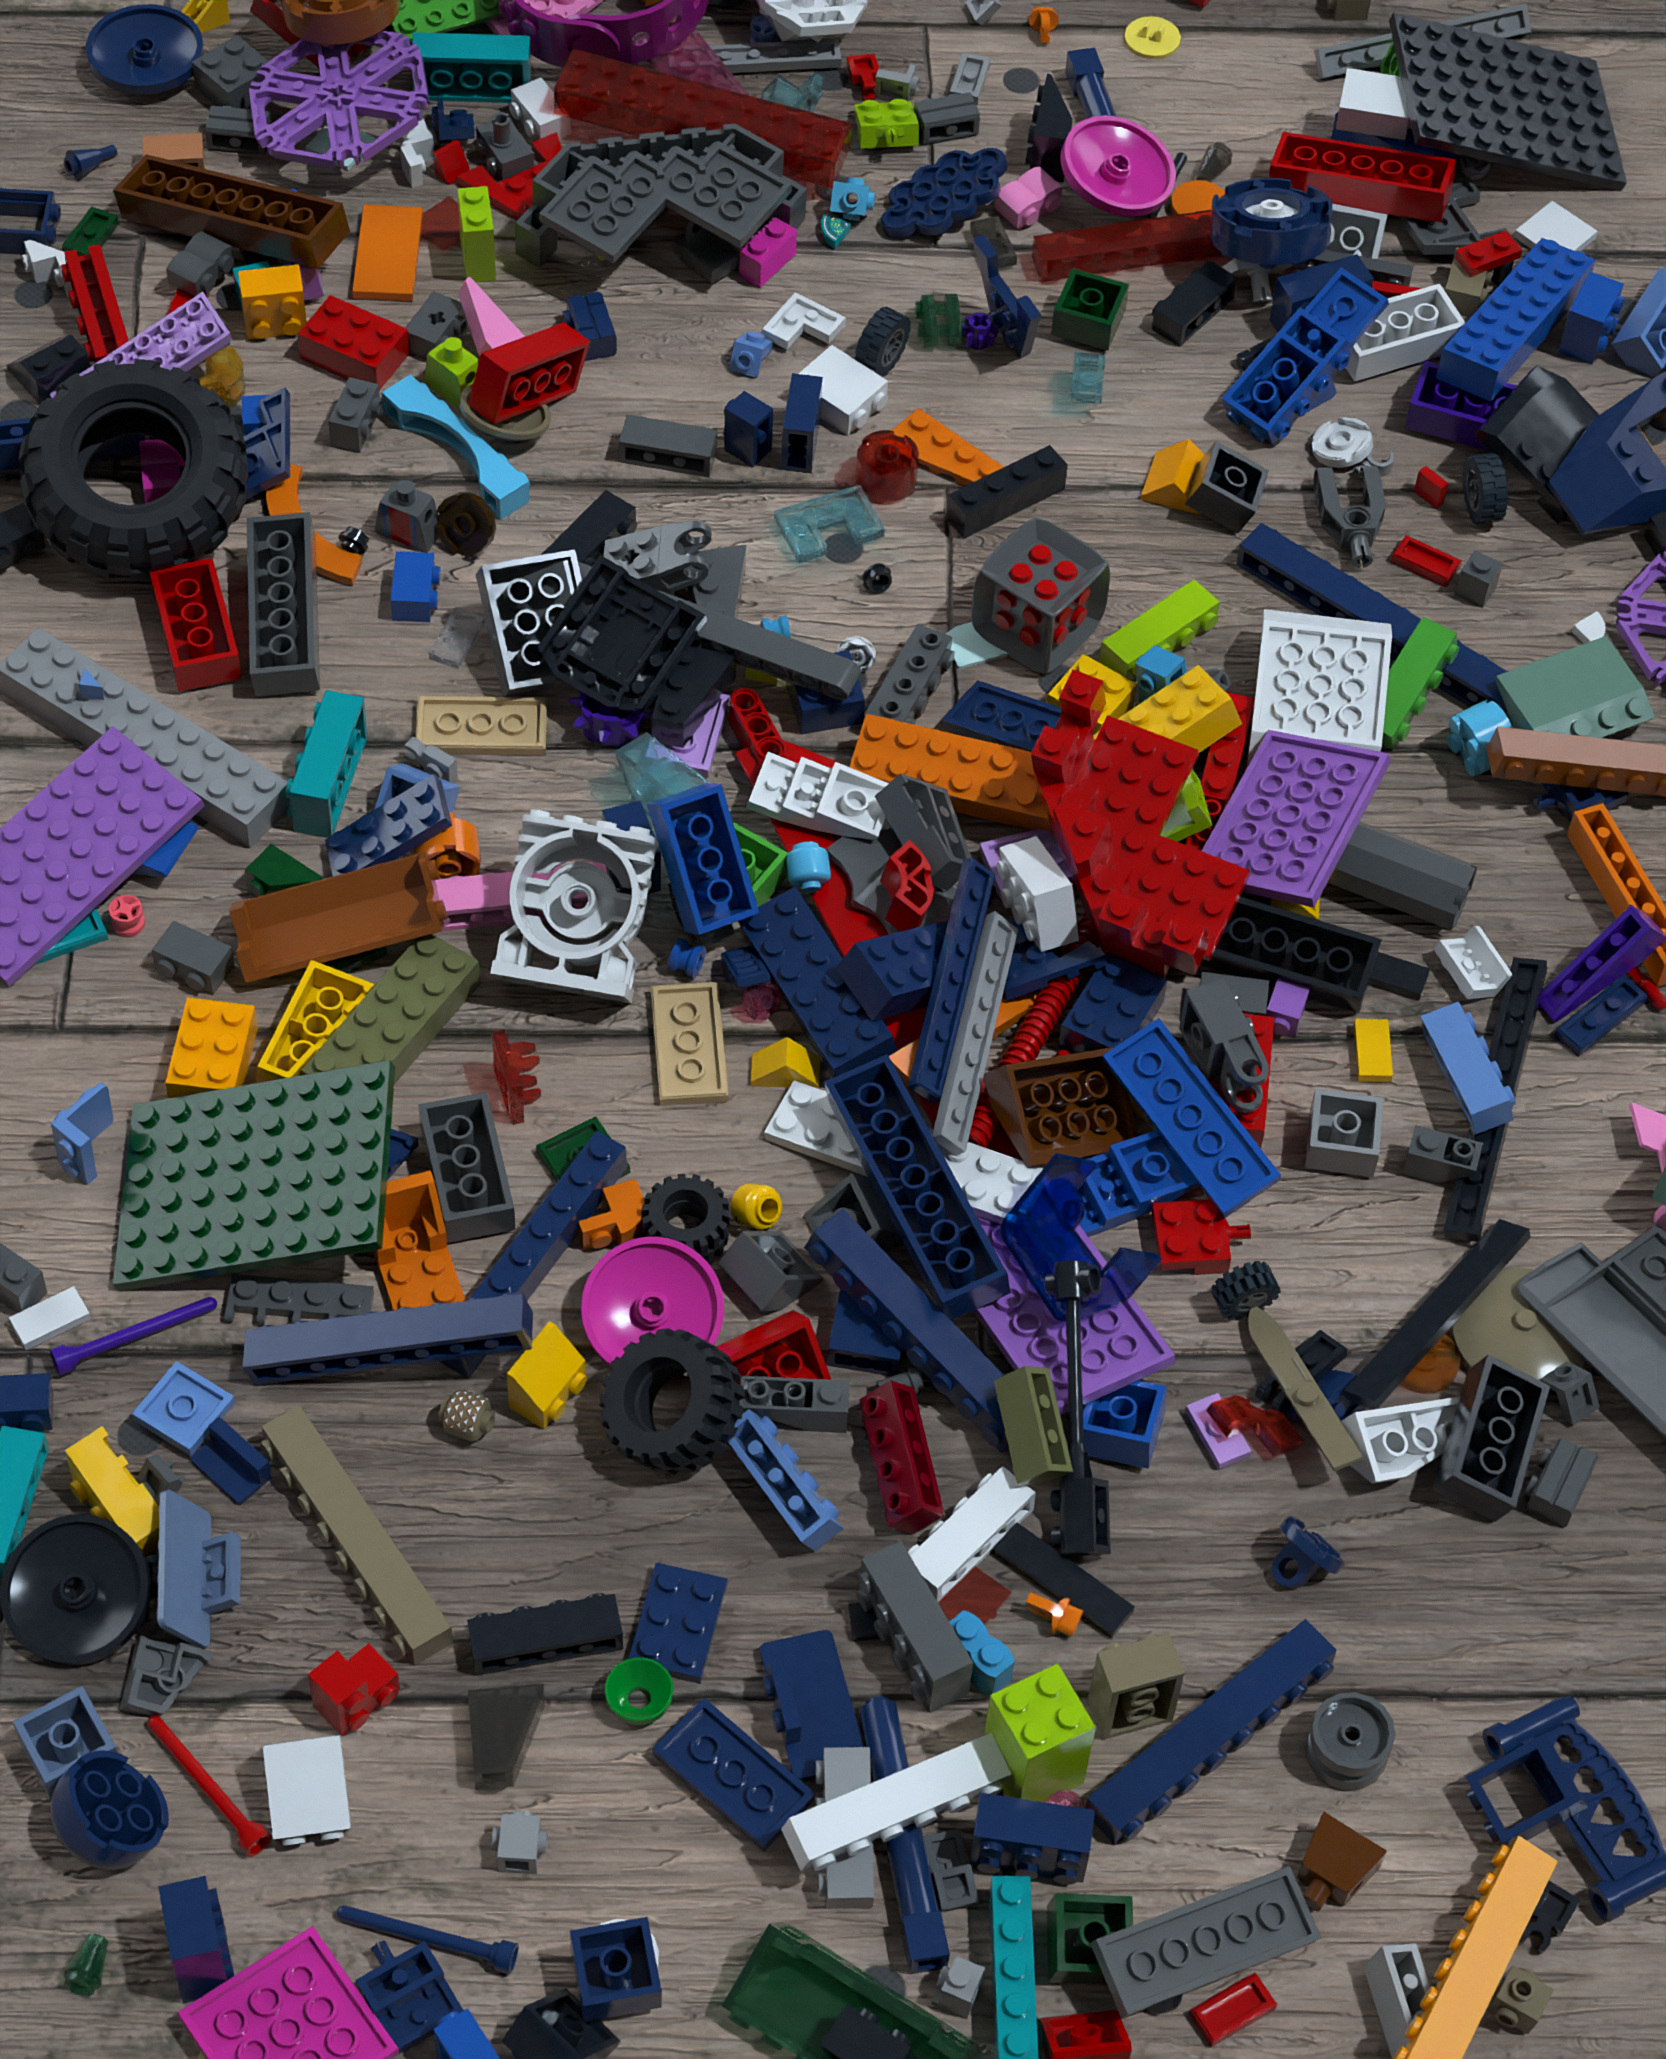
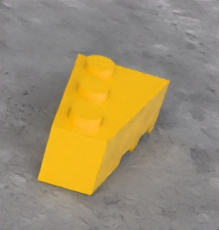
M101 1426L65 1450L73 1480L69 1486L80 1502L86 1499L90 1504L92 1516L106 1519L121 1527L136 1541L144 1555H147L158 1547L159 1506L143 1483L138 1484L125 1468L129 1464L123 1455L117 1457L110 1449L107 1439L109 1435Z

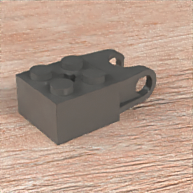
M698 521L660 525L605 540L604 557L626 569L629 575L656 590L674 596L675 591L699 583L708 576L709 566L704 558L694 556L693 554L711 542L712 531L706 524ZM698 531L703 533L704 536L692 537L688 533ZM697 566L701 570L692 572L688 570V567Z
M1224 978L1186 990L1179 1030L1205 1078L1209 1082L1215 1080L1233 1109L1244 1113L1257 1110L1263 1098L1260 1084L1266 1081L1269 1066L1255 1037L1252 1020L1248 1016L1245 1017L1240 1009L1237 993L1235 990L1229 989ZM1256 1066H1258L1261 1070V1074L1258 1076L1256 1072ZM1247 1090L1252 1092L1255 1100L1251 1103H1243L1238 1100L1236 1094L1239 1091Z

